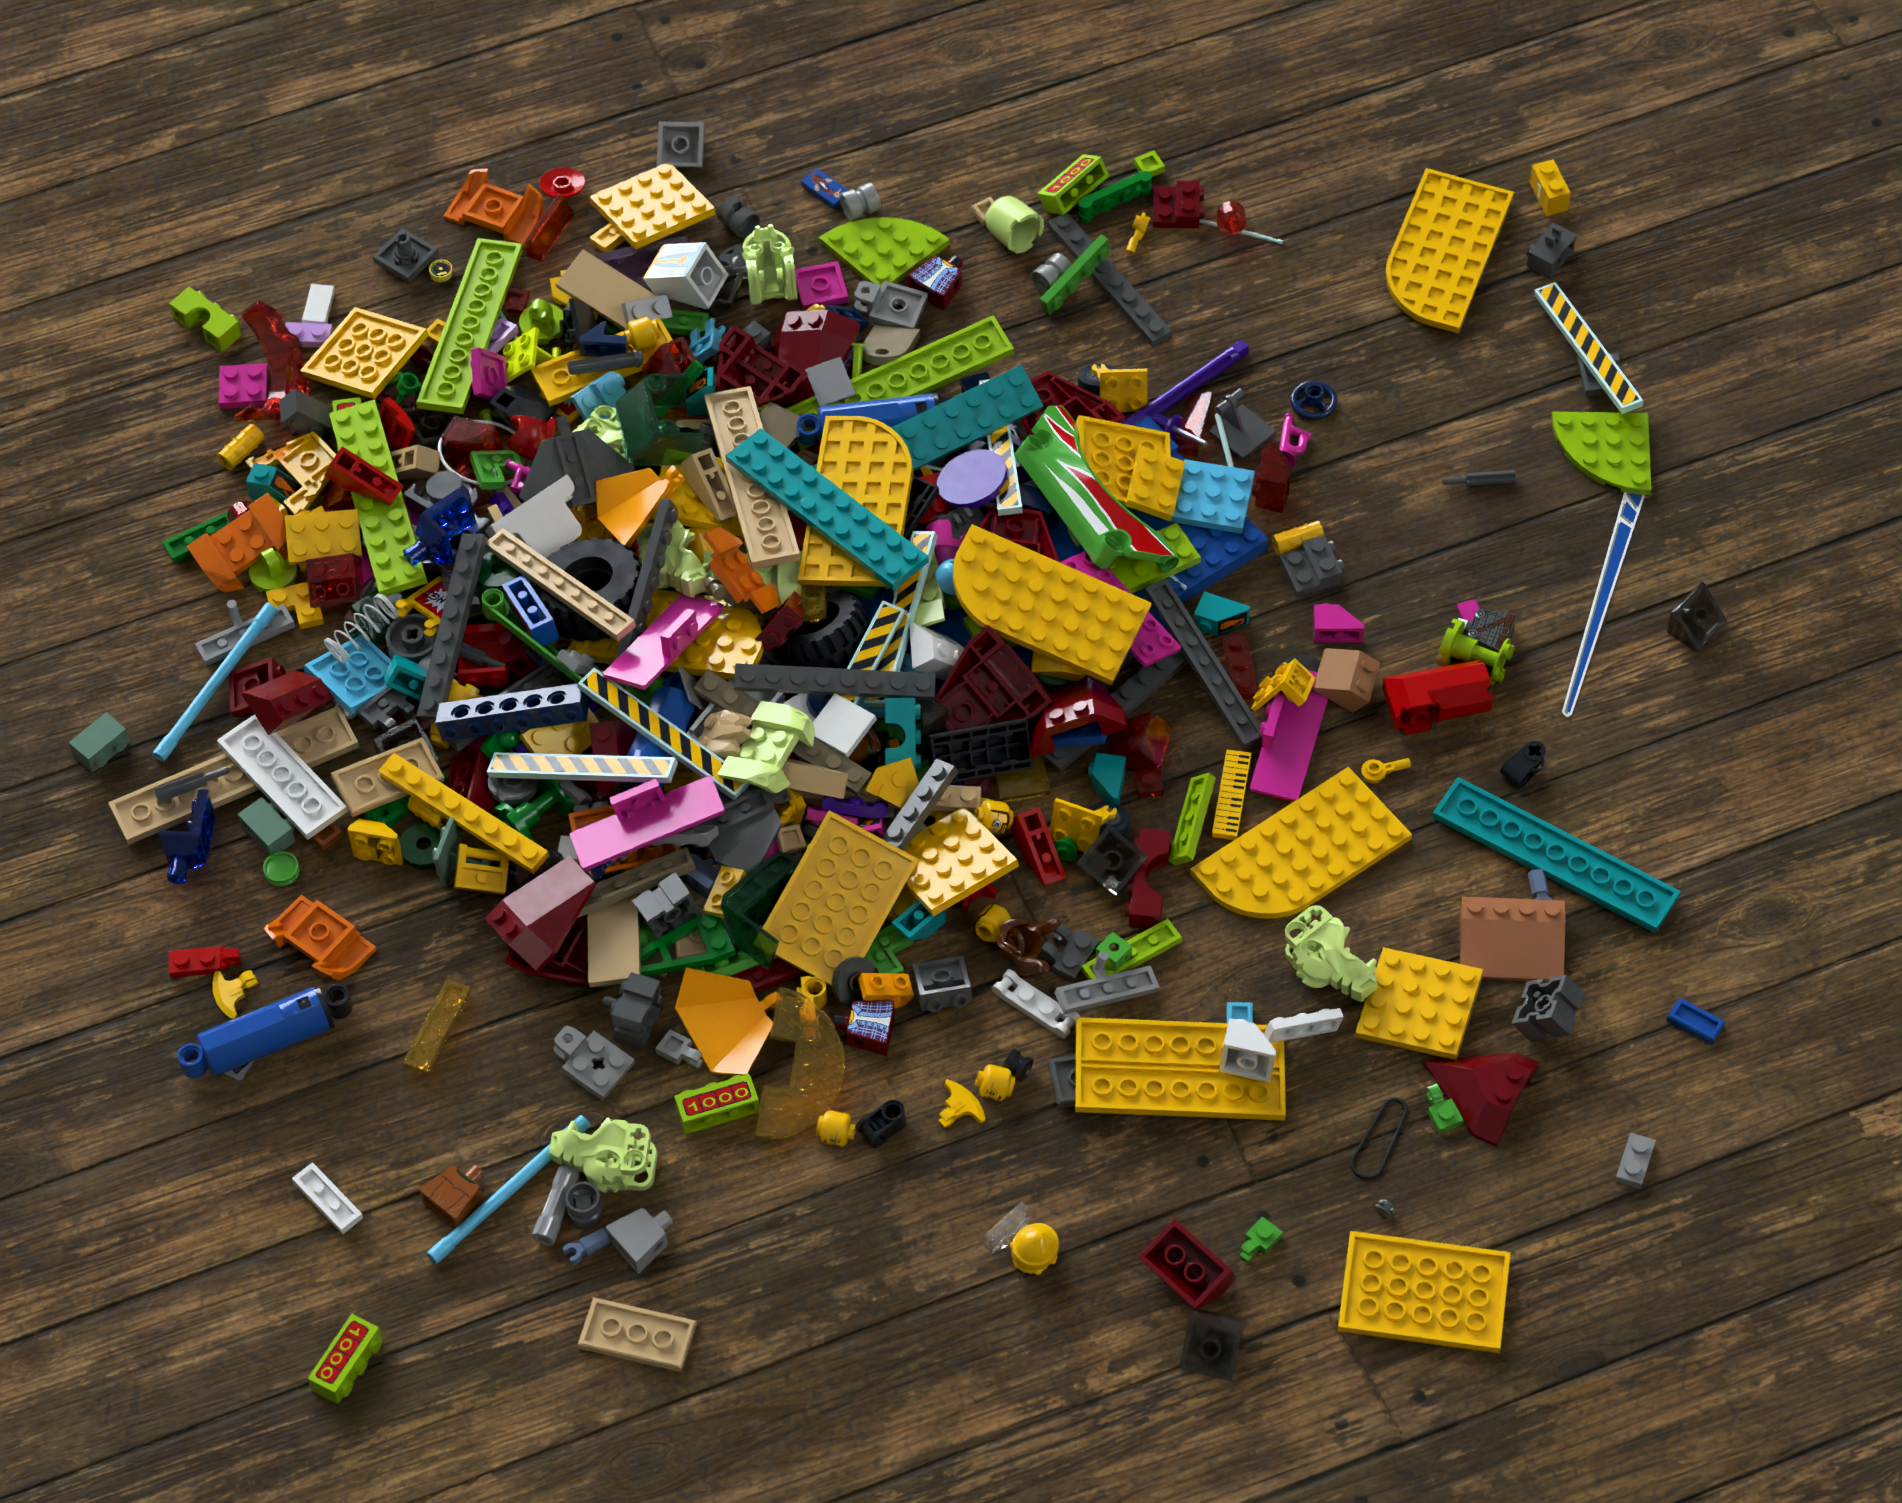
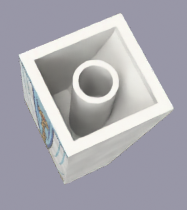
M706 242L663 245L643 279L657 296L667 294L668 299L709 309L729 274Z

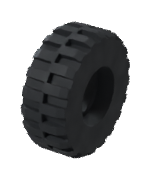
M591 538V540L581 539L573 544L562 546L559 551L553 552L548 557L549 561L587 587L605 585L604 588L595 593L628 615L642 564L636 553L627 546L607 538L606 540H601L600 538ZM534 583V591L552 616L560 636L566 639L572 638L578 642H584L585 640L595 642L606 637L608 639L611 638L610 635Z

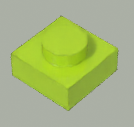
M1155 151L1134 158V165L1139 172L1149 171L1152 177L1165 172V165Z

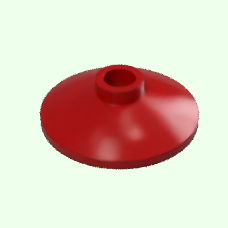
M568 167L551 169L544 173L539 180L540 190L545 195L558 199L573 197L579 194L585 186L583 174L576 169Z

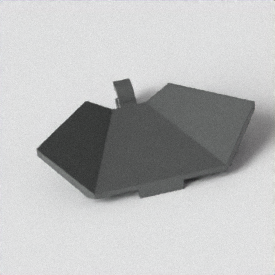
M567 415L556 418L561 435L541 441L519 498L528 501L568 474L575 487L574 492L571 494L573 498L566 502L569 509L597 502V480L633 472L635 466L590 429L571 432Z
M750 784L733 800L717 789L726 812L698 825L718 826L719 835L707 845L715 862L722 866L742 869L746 872L749 880L753 881L782 827L773 804H782L791 800L786 788L778 793H770L769 791L766 792L765 789Z

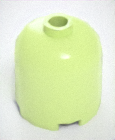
M1012 196L997 199L989 207L985 217L986 227L991 234L1005 247L1017 254L1032 248L1033 244L1031 242L1037 235L1041 236L1044 228L1043 218L1025 203Z

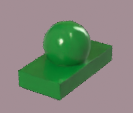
M512 731L488 735L480 749L491 762L494 752L508 753L521 742L519 737L521 732Z

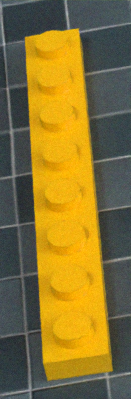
M393 753L378 770L381 777L445 818H454L456 825L532 874L550 856L546 849L396 753Z

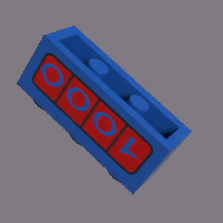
M524 575L502 585L511 610L532 639L543 647L560 639L552 616Z

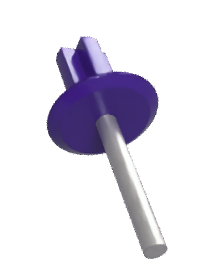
M1156 412L1155 416H1151V419L1163 432L1170 433L1172 440L1180 434L1203 446H1207V441L1181 429L1182 418L1179 414L1168 418Z

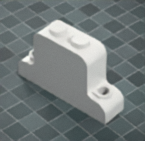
M568 474L491 524L485 532L491 538L503 528L548 559L553 552L556 553L562 546L575 543L582 533L580 523L566 505V502L573 498L571 494L574 492V483Z

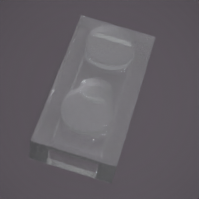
M1021 1201L984 1235L985 1248L993 1254L998 1248L1003 1249L1017 1231L1019 1232L1022 1228L1028 1226L1030 1212L1029 1207Z

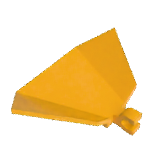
M672 465L666 471V479L663 481L651 468L597 480V518L620 543L630 548L658 509L661 498L669 499L675 494L672 490L686 479L681 473L675 479H672L679 472Z
M686 967L675 1010L696 1050L702 1053L701 1057L710 1073L715 1075L743 1076L750 1071L774 1026V1023L766 1013L772 1011L781 1002V998L776 991L759 1002L750 981Z

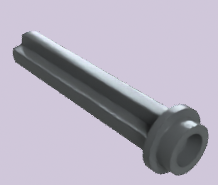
M634 349L633 352L572 360L568 362V371L570 375L629 366L639 368V365L644 364L642 350L637 351V349Z

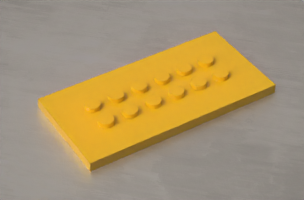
M1076 1017L1075 1112L1285 1121L1284 1041L1270 1043L1276 1050L1269 1083L1219 1072L1228 1023ZM1257 1025L1264 1034L1268 1025Z

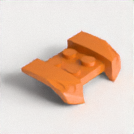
M475 169L469 172L459 193L444 214L443 219L463 226L467 221L502 233L505 241L521 243L525 247L539 226L545 208L543 195L529 183L524 196L488 184V169Z
M268 493L248 505L249 511L211 536L206 533L187 545V548L207 577L224 593L244 589L237 575L260 561L261 552L269 548H273L274 551L277 549L284 561L288 559L285 518Z
M722 527L704 534L703 537L714 550V553L711 555L713 560L708 565L737 604L742 601L748 602L752 600L762 614L782 605L775 584L770 583L766 585L763 582L762 576L752 569L746 555L739 550L744 543L738 537Z
M300 895L277 919L263 928L279 949L288 942L316 962L311 967L314 968L318 976L332 978L336 981H340L356 972L377 950L376 946L364 939L360 932L356 930V927L320 901L316 900L313 903L303 895Z

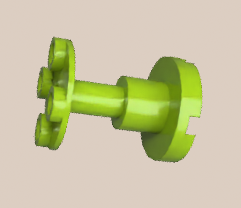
M1454 618L1452 620V623L1455 624L1454 628L1448 627L1438 652V654L1443 655L1442 661L1437 659V665L1442 667L1449 666L1454 658L1464 662H1470L1472 659L1481 660L1486 665L1493 667L1490 676L1491 685H1494L1496 682L1501 683L1506 673V669L1503 668L1506 659H1511L1515 646L1510 644L1511 639L1507 638L1504 641L1499 653L1478 646V640L1463 635L1465 622Z

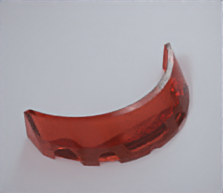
M257 300L242 312V318L252 329L264 350L270 369L271 386L264 406L260 409L253 404H249L234 416V421L238 422L281 420L279 400L294 389L307 395L310 392L309 382L311 379L303 377L300 371L308 361L301 354L300 348H302L298 337L290 333L281 321L284 317L276 309Z

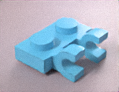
M710 318L705 322V336L700 337V330L698 328L691 331V344L685 350L682 367L687 369L693 361H698L702 364L709 357L715 356L719 352V342L726 327L722 325L716 329L714 326L715 320Z

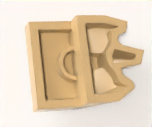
M728 710L715 712L706 718L704 722L705 728L697 742L725 761L728 756L735 757L740 754L741 748L739 746L743 741L750 738L751 731L747 727L753 720L749 716Z

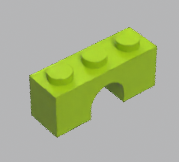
M188 287L169 303L173 319L186 328L190 329L199 322H207L202 326L205 341L220 352L225 351L242 336L239 326L240 322L237 317L223 311L217 303L210 302L200 291L196 292Z

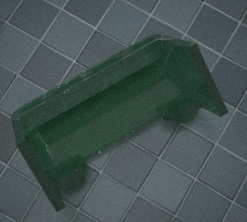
M688 374L647 375L617 399L615 415L626 459L631 464L638 466H678L690 455L702 451L704 432L680 433L678 426L671 420H657L654 408L684 407L689 379Z
M777 852L770 856L725 892L720 903L735 945L767 970L772 966L779 941L757 925V923L772 912L799 864L798 860L784 852Z

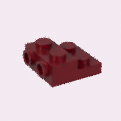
M1177 181L1176 187H1153V228H1199V219H1204V205H1200V201H1204V187H1200V181Z
M795 591L762 625L761 633L755 638L756 641H762L763 647L768 652H771L774 647L779 649L788 639L785 635L791 629L795 632L804 622L802 616L805 610L798 605L801 596Z
M271 657L231 671L229 673L230 713L236 718L252 712L241 694L285 675L284 667Z

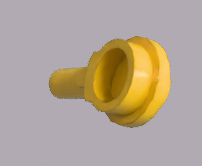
M1142 212L1141 216L1136 215L1132 228L1136 230L1134 236L1130 238L1125 251L1129 255H1134L1138 242L1144 236L1150 217L1145 216L1146 213Z
M1409 758L1385 764L1375 759L1368 760L1362 765L1361 773L1367 782L1375 784L1385 779L1386 774L1410 768L1411 762Z

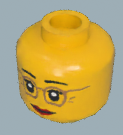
M988 1064L983 1071L979 1070L975 1080V1086H979V1094L981 1096L997 1101H1003L1006 1096L1010 1097L1015 1083V1077L1012 1076L1009 1069Z
M829 1110L824 1116H819L816 1136H820L823 1144L843 1147L848 1143L849 1139H854L856 1124H852L851 1116L848 1113Z

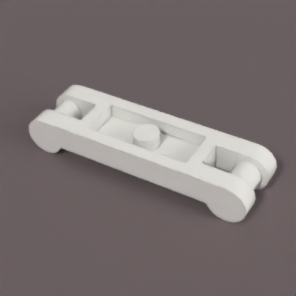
M1008 969L1003 974L1001 982H996L992 987L995 995L1063 1039L1069 1035L1070 1028L1076 1026V1017H1080L1077 1012L1063 1015L1058 1002L1021 979L1011 969ZM1013 986L1016 989L1014 992H1011L1008 988ZM1059 1018L1064 1020L1063 1022H1057Z

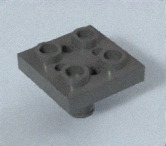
M401 228L373 256V262L410 283L439 253L438 248Z

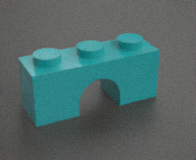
M885 698V726L899 727L905 733V740L901 746L885 748V765L911 757L916 772V769H921V754H916V744H921V729H916V719H921L920 704H915V698Z

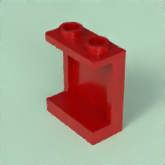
M499 622L466 625L462 642L485 651L488 657L505 664L503 645L499 642V638L506 631V628ZM458 656L459 685L464 687L466 684L474 687L509 684V667H492L485 663L478 665Z

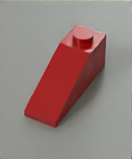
M343 446L331 461L324 475L346 490L390 506L403 488L402 484Z
M1040 807L1014 816L1010 828L1016 845L1042 886L1067 878Z

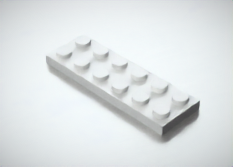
M255 715L217 740L218 746L307 840L348 812L347 806L276 732L268 736Z

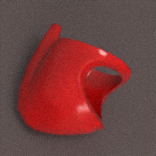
M524 415L512 416L510 419L511 423L518 430L507 441L506 445L510 450L518 453L519 456L534 460L541 441L554 437L556 419L551 417L549 422L546 423L534 417Z

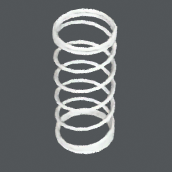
M377 593L374 596L375 607L369 604L363 606L366 616L354 613L356 625L349 621L344 622L346 633L335 630L334 638L336 642L330 638L324 639L325 646L339 662L345 664L348 661L347 657L351 659V656L341 646L336 632L346 636L358 650H361L360 646L350 636L346 623L358 629L371 642L368 635L360 628L356 615L370 622L378 633L381 632L369 618L366 606L378 612L389 625L390 621L381 613L376 601L392 619L399 617L396 608L384 595Z

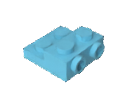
M614 371L606 372L570 397L584 422L590 418L591 413L599 406H610L624 412L636 398L631 393L627 394L623 387L625 385L623 377L619 373L615 374ZM601 415V416H599V418H601V419H609V418H610V417L607 416V415Z

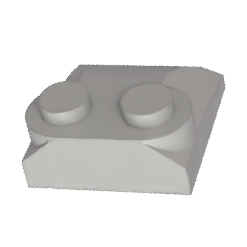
M659 122L657 167L662 164H668L674 167L703 168L705 124L700 122Z

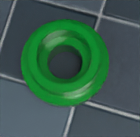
M1063 837L1054 843L1059 859L1072 861L1076 858L1078 851L1074 840Z

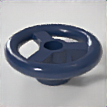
M1320 381L1301 383L1292 391L1290 397L1293 410L1301 417L1311 420L1323 419L1329 416L1336 409L1338 402L1335 391L1329 385ZM1305 390V397L1297 400L1298 395ZM1324 391L1330 397V405L1323 401ZM1302 407H1317L1320 410H1322V412H1307L1303 410Z

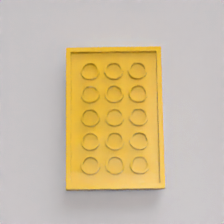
M829 810L755 940L754 945L813 977L823 979L827 985L832 987L833 973L839 963L846 958L854 956L864 958L919 859Z
M1350 1231L1338 1331L1500 1353L1510 1252Z

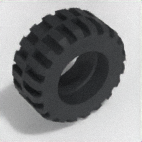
M834 591L833 593L825 592L820 596H813L810 600L798 604L805 610L802 616L804 622L795 632L791 629L785 635L788 639L779 648L787 665L845 669L851 662L871 623L860 600L851 593Z

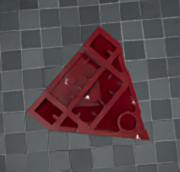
M734 324L719 342L720 354L719 365H717L715 392L751 386L756 405L759 407L793 394L808 375L807 372L792 362L784 363L758 346L751 335Z
M1517 1052L1457 1058V1060L1423 1061L1424 1066L1428 1071H1431L1437 1080V1084L1448 1100L1452 1098L1463 1120L1468 1125V1130L1472 1136L1496 1147L1508 1127L1509 1116L1526 1084L1530 1085L1540 1066V1062Z

